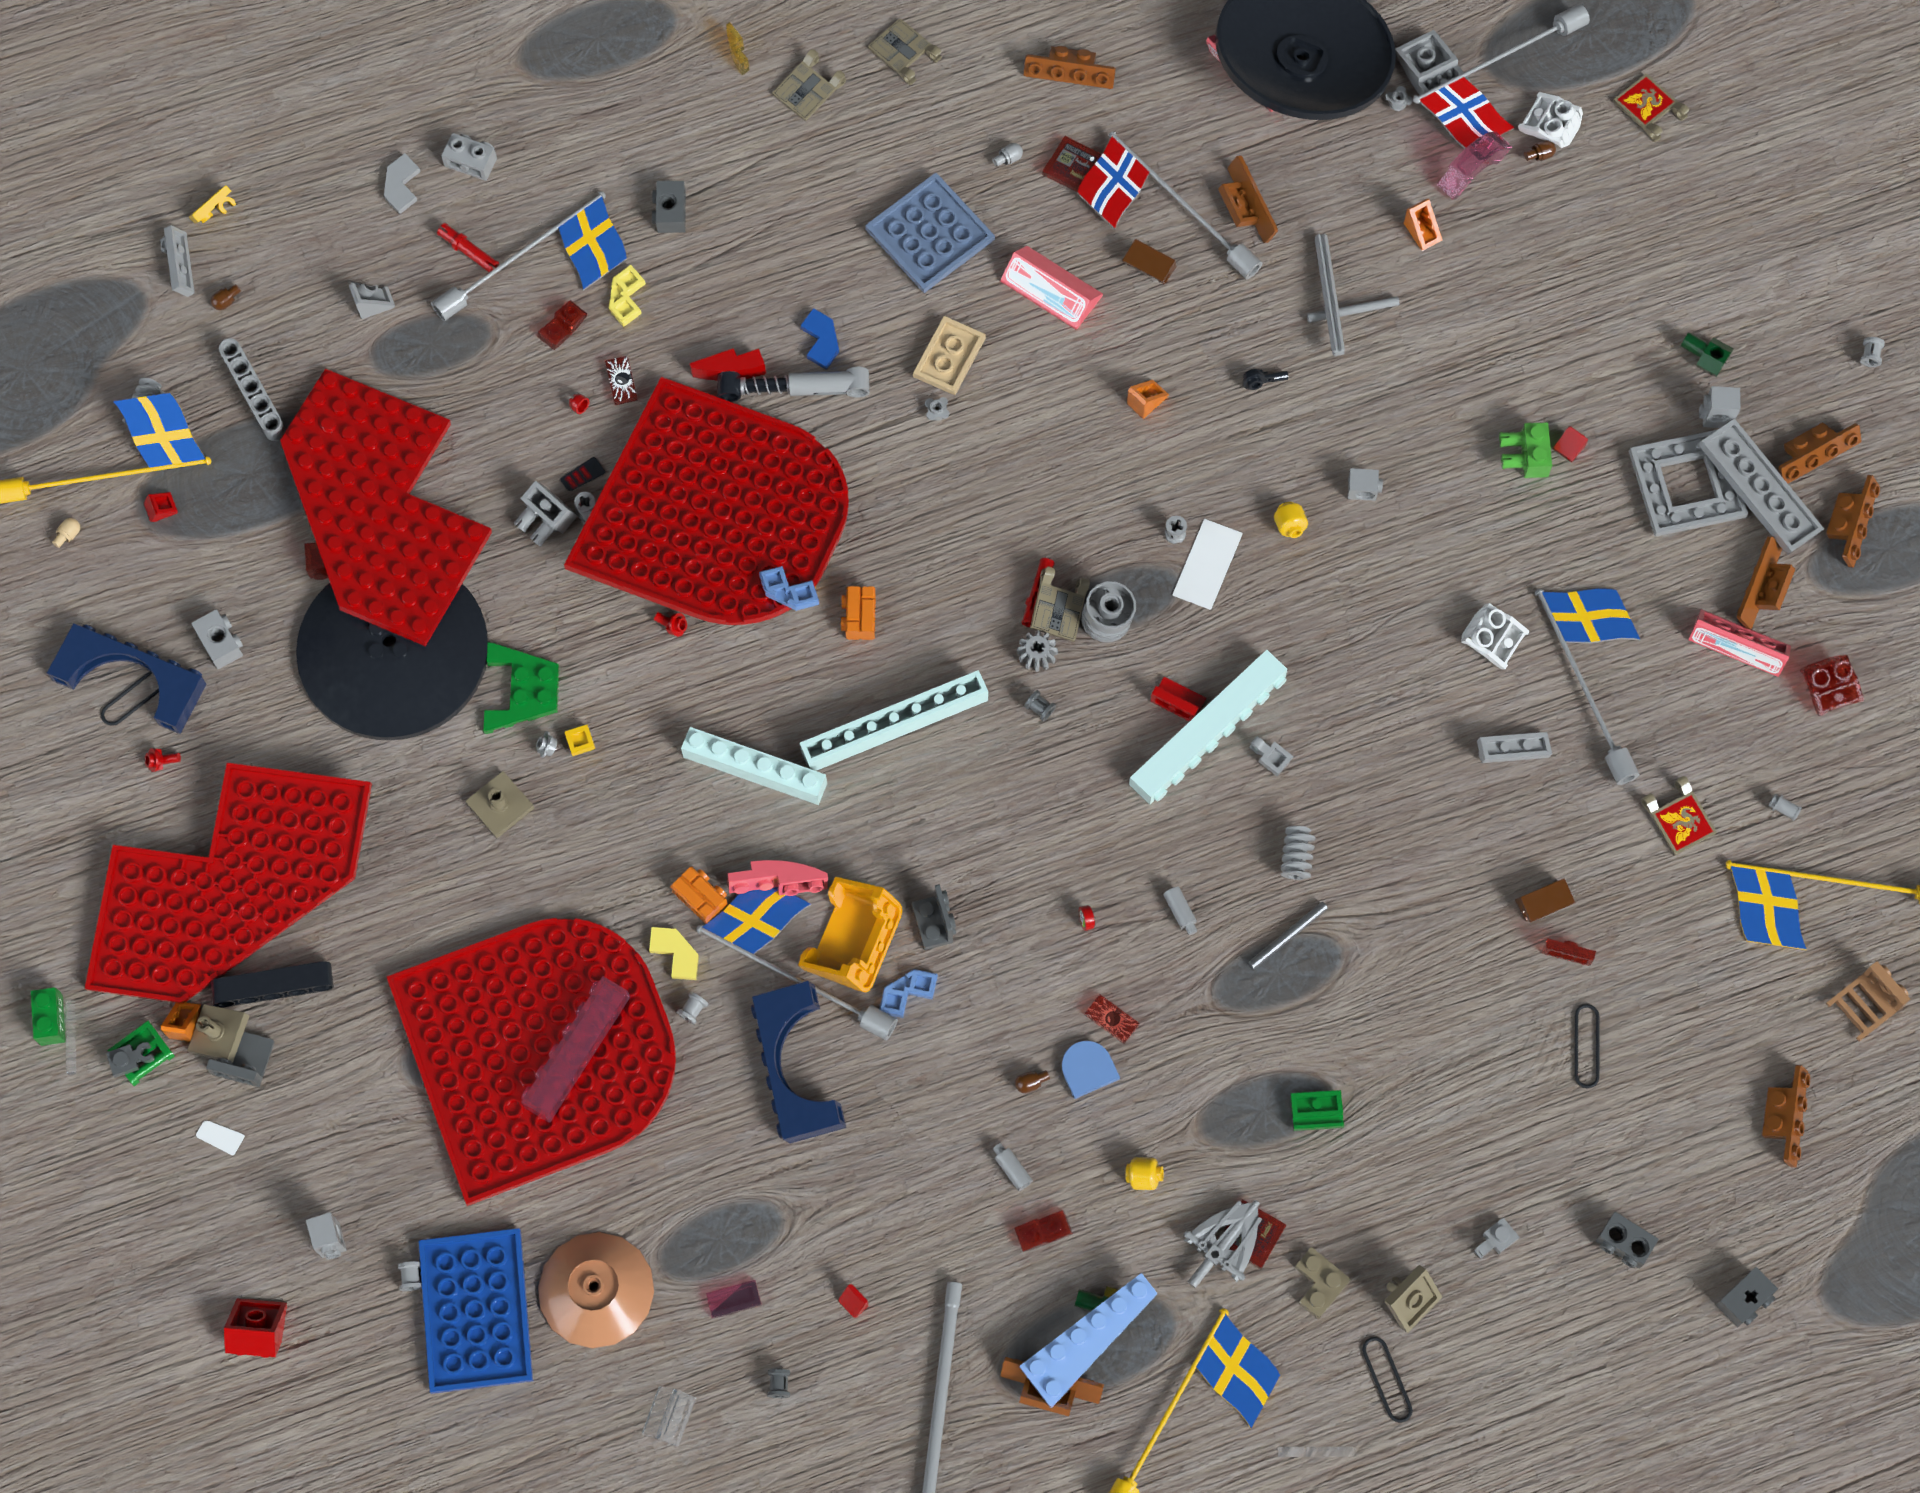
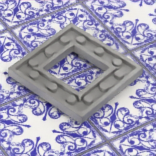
M1717 430L1630 448L1629 454L1655 537L1747 517L1748 512L1745 502L1698 445L1703 439ZM1704 459L1716 498L1673 507L1661 467Z

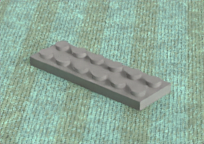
M1735 418L1698 444L1787 555L1824 530L1822 525Z

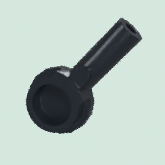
M1251 369L1243 375V386L1248 390H1257L1264 383L1288 380V372L1268 373L1263 372L1262 369Z

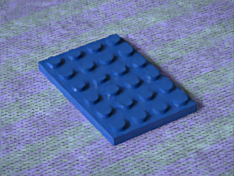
M521 1229L419 1240L430 1393L435 1394L532 1382L533 1370Z

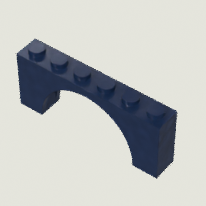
M73 623L47 671L51 680L74 690L86 674L103 664L116 661L139 664L151 671L158 682L159 703L154 719L159 726L181 734L207 685L202 678V674L192 668L185 670L181 668L179 663L168 659L167 662L161 660L157 654L147 650L144 653L138 650V647L132 643H120L114 636L108 633L98 634L94 628L83 624L81 627Z
M805 981L753 996L754 1004L751 1005V1011L754 1019H757L759 1026L756 1029L758 1041L763 1045L764 1052H761V1058L764 1066L768 1068L769 1075L766 1076L768 1088L772 1090L774 1096L771 1104L774 1113L778 1115L779 1123L776 1127L779 1137L791 1144L846 1128L842 1106L836 1100L810 1101L799 1097L789 1087L782 1072L781 1053L788 1033L799 1020L809 1013L820 1009L815 985L810 981Z

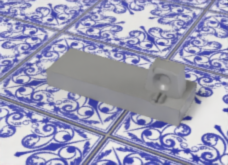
M170 225L164 228L165 236L160 239L161 252L166 253L168 256L172 290L189 297L195 294L187 233Z
M1547 732L1480 737L1477 740L1479 758L1482 763L1549 758L1552 755Z

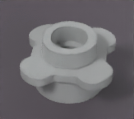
M1402 86L1397 87L1393 92L1386 93L1385 99L1389 101V105L1394 111L1403 110L1407 105H1411L1413 101L1412 97L1407 95L1406 89Z
M945 397L937 400L929 398L925 401V406L928 408L927 419L939 421L949 417V411L946 406L948 400Z
M548 731L543 736H540L536 744L537 753L540 754V757H550L557 747V739L550 736Z

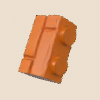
M848 586L846 595H842V609H846V617H841V631H845L846 639L874 640L875 587Z
M691 866L671 885V890L707 924L727 906L725 898L727 894L718 885L713 887L708 882L710 878L703 870L699 868L696 871Z

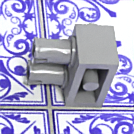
M535 481L520 498L526 503L527 508L513 523L523 532H526L537 517H541L542 524L529 538L542 547L543 543L554 531H559L563 534L578 515L547 487Z

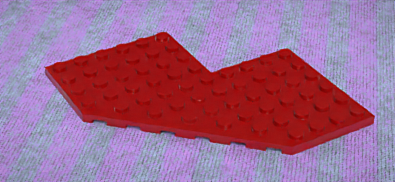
M325 369L280 442L339 610L426 646L492 534V529L410 495V492L451 426L449 419Z
M227 763L209 858L112 845L84 989L87 991L182 1004L190 1000L209 986L212 980L223 976L355 880L372 783Z

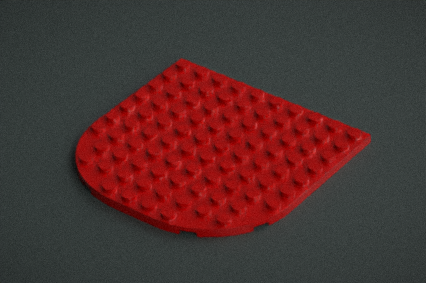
M661 377L576 540L564 567L571 572L707 622L724 625H747L766 621L784 614L791 608L766 597L759 572L783 566L789 586L813 581L814 587L818 584L846 525L849 506L846 478L832 452L815 440V436L802 428Z
M550 918L539 920L387 976L467 1206L622 1147L641 1134L653 1122L668 1098L675 1075L676 1048L671 1026L647 965L638 952L624 938L602 925L581 919Z

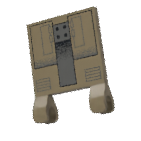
M900 18L868 45V49L897 72L908 85H912L916 81L914 77L915 72L908 67L921 55L926 53L935 63L942 59L940 48L929 43Z
M811 49L806 54L803 61L772 92L773 96L804 121H807L834 91L846 82L845 74L840 70L828 82L811 68L820 60L818 52L814 49Z
M1046 567L1042 569L1040 574V586L1030 628L1043 633L1048 632L1050 635L1075 642L1090 580L1086 578L1077 580L1075 593L1051 585L1055 569Z

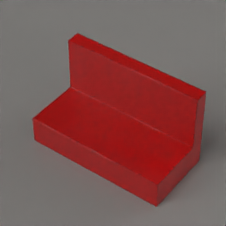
M1163 677L1159 686H1155L1150 702L1190 722L1200 712L1207 698Z

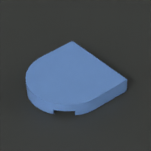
M1078 1042L1072 1045L1063 1057L1062 1072L1074 1099L1120 1080V1076L1109 1053L1102 1045L1096 1042Z

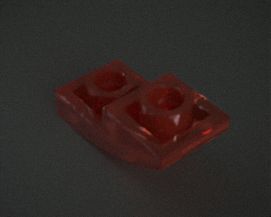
M569 300L554 313V319L538 331L537 337L553 350H556L587 317V313L573 301Z
M1064 1210L1041 1219H1034L1014 1228L1023 1252L1073 1235Z

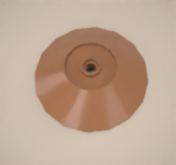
M602 1232L578 1235L558 1247L544 1265L538 1286L540 1309L551 1329L571 1344L588 1348L615 1345L635 1333L649 1314L654 1295L651 1268L641 1251L622 1237ZM592 1283L599 1284V1287L596 1291L590 1290V1285Z

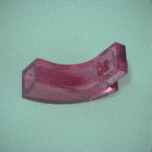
M1497 132L1484 134L1472 142L1448 166L1450 169L1437 185L1452 200H1456L1477 174L1489 165L1498 164L1512 146Z

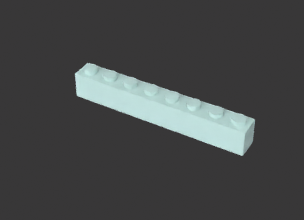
M1266 650L1130 777L1129 785L1149 805L1154 800L1160 801L1167 794L1168 791L1166 789L1171 784L1177 785L1184 778L1185 775L1183 773L1188 768L1194 769L1201 762L1202 759L1200 757L1205 752L1211 753L1218 746L1219 742L1217 741L1221 737H1228L1235 730V724L1238 721H1245L1252 714L1253 711L1251 709L1257 704L1262 705L1269 698L1270 695L1268 693L1274 688L1279 689L1286 682L1287 668Z
M979 670L800 742L802 756L807 767L817 771L988 701L987 687Z

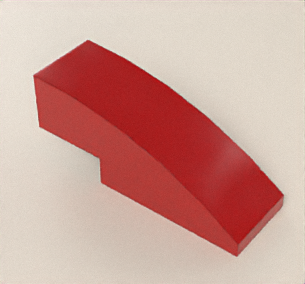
M734 348L690 363L692 376L705 380L717 381L718 374L725 371L737 372L746 379L766 374L765 363L759 348L738 356Z

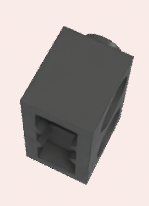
M1614 1212L1596 1242L1600 1244L1599 1247L1606 1253L1611 1255L1615 1253L1621 1257V1261L1625 1265L1640 1269L1645 1264L1659 1239L1622 1215ZM1609 1231H1618L1621 1240H1612L1609 1236ZM1631 1245H1640L1643 1249V1254L1636 1255L1633 1253Z

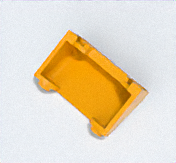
M835 877L828 890V897L835 908L818 948L808 947L800 956L798 966L807 972L854 990L868 992L874 984L901 919L902 906L883 887Z

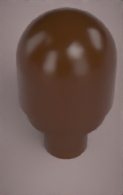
M1549 140L1536 143L1532 146V150L1524 152V157L1527 161L1532 159L1536 161L1549 159L1554 156L1556 146Z
M236 284L228 290L226 287L221 288L211 297L212 307L216 310H224L235 301L233 297L241 292L240 288Z
M1047 1070L1040 1073L1028 1071L1016 1078L1015 1087L1021 1093H1030L1041 1087L1042 1082L1050 1080Z

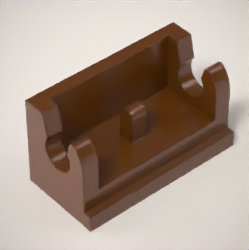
M1137 239L1134 240L1122 260L1127 265H1131L1163 284L1167 283L1177 267L1174 259Z
M1565 878L1515 899L1525 921L1529 920V922L1575 904Z

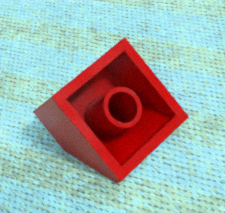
M237 1298L224 1326L225 1353L240 1356L251 1355L263 1358H276L282 1343L287 1302Z

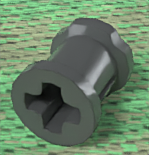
M1037 690L1028 698L1024 707L1034 711L1040 716V720L1044 722L1054 712L1056 704L1048 702Z
M768 1370L770 1391L767 1392V1397L789 1398L788 1376H790V1370Z

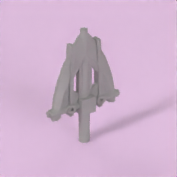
M1257 1200L1246 1204L1238 1201L1233 1207L1223 1210L1201 1223L1192 1232L1185 1231L1184 1236L1186 1238L1184 1241L1189 1244H1195L1198 1247V1252L1204 1251L1206 1253L1204 1256L1205 1260L1188 1280L1192 1287L1196 1288L1213 1265L1216 1267L1218 1264L1222 1266V1271L1228 1270L1236 1282L1238 1280L1243 1281L1246 1278L1243 1272L1252 1255L1258 1225L1262 1221V1218H1258V1205L1260 1203ZM1230 1225L1217 1240L1215 1233L1221 1227ZM1241 1234L1242 1238L1236 1251L1229 1250Z

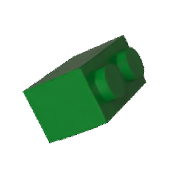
M56 987L31 991L33 1039L41 1046L66 1043L62 993Z

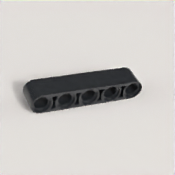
M326 961L217 978L211 981L213 1006L220 1008L323 992L334 988L331 963Z

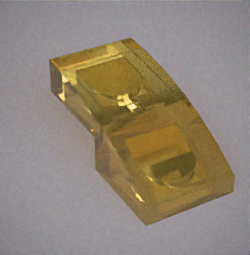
M729 22L726 24L729 50L737 69L743 75L750 71L748 58L742 52L744 50L743 38Z

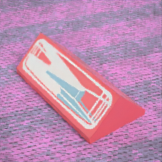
M1025 246L1013 253L1001 278L1003 284L1075 330L1078 329L1103 296V293L1029 246Z
M1702 609L1688 639L1779 677L1786 665L1791 646L1747 629L1744 626Z

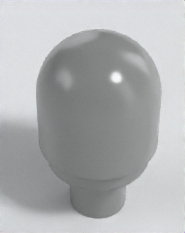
M1010 143L999 151V155L993 158L992 161L996 167L1003 163L1005 165L1012 164L1022 157L1023 149L1017 143Z

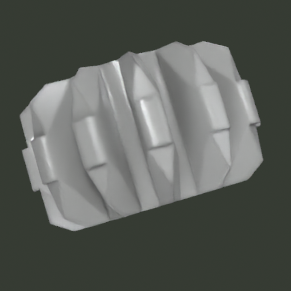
M1039 630L1036 631L1035 636L1028 632L1026 634L1027 639H1020L1019 644L1021 646L1017 648V654L1021 655L1019 657L1020 663L1026 662L1027 670L1032 666H1035L1036 672L1039 671V666L1047 670L1049 668L1048 663H1055L1056 658L1054 656L1058 654V649L1054 647L1056 645L1055 639L1049 640L1048 632L1043 637L1040 636Z

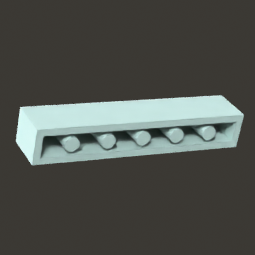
M692 727L689 728L681 747L683 758L819 805L827 786L826 774Z

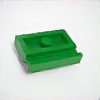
M1341 1090L1291 1093L1293 1131L1344 1128Z

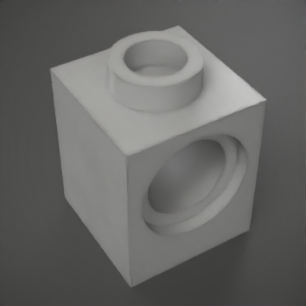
M1350 468L1347 499L1376 501L1377 494L1382 493L1383 479L1379 478V470Z

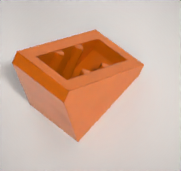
M1425 199L1407 209L1404 225L1421 250H1425L1442 241L1429 199Z
M1152 379L1129 388L1127 405L1144 419L1169 394Z
M187 1002L183 1004L175 1003L162 1023L161 1031L169 1039L190 1042L199 1019L201 1005Z

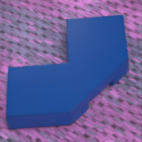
M813 308L801 324V330L818 339L808 352L807 359L827 370L839 353L833 319Z

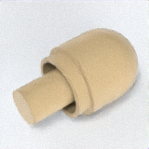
M74 518L65 519L57 528V536L52 543L60 548L65 541H72L80 531V523Z

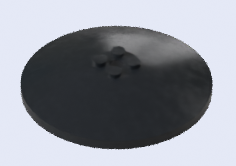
M1228 0L1221 11L1215 32V43L1219 60L1236 86L1261 105L1281 114L1301 119L1330 120L1350 116L1364 110L1383 94L1390 82L1395 67L1396 50L1392 34L1381 15L1366 0ZM1297 56H1303L1306 60H1300Z
M329 583L315 597L304 615L297 637L296 659L298 672L309 698L316 708L333 724L354 735L369 739L401 740L428 733L442 726L466 706L477 691L485 673L489 639L482 611L476 599L463 583L426 646L340 611ZM387 637L396 638L395 644L390 647L384 646L383 642Z

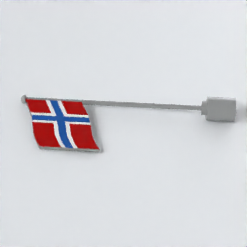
M1577 4L1555 15L1552 28L1419 96L1414 95L1413 102L1416 104L1421 103L1430 111L1453 139L1468 151L1514 129V126L1500 116L1483 93L1465 77L1554 31L1562 36H1566L1588 25L1590 18L1586 8L1582 4Z
M1111 131L1109 133L1110 141L1102 156L1085 175L1077 194L1114 230L1122 214L1140 193L1150 174L1229 249L1227 261L1245 279H1250L1259 271L1263 264L1262 261L1244 244H1234L1231 246L1117 137V132Z

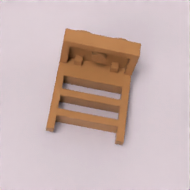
M1878 961L1826 1003L1828 1007L1836 1003L1858 1028L1861 1034L1856 1039L1859 1042L1911 1000L1905 987L1897 984L1891 977L1892 974L1889 969L1884 965H1880ZM1858 985L1884 1016L1878 1019L1853 988ZM1847 994L1873 1025L1867 1028L1842 997Z

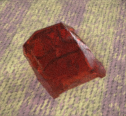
M1846 654L1830 657L1800 669L1807 683L1818 716H1823L1830 711L1865 701L1858 677Z

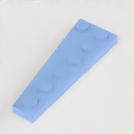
M1142 1273L1020 1365L1022 1372L1050 1408L1064 1396L1080 1376L1089 1369L1093 1362L1102 1355L1108 1346L1157 1295L1155 1289Z

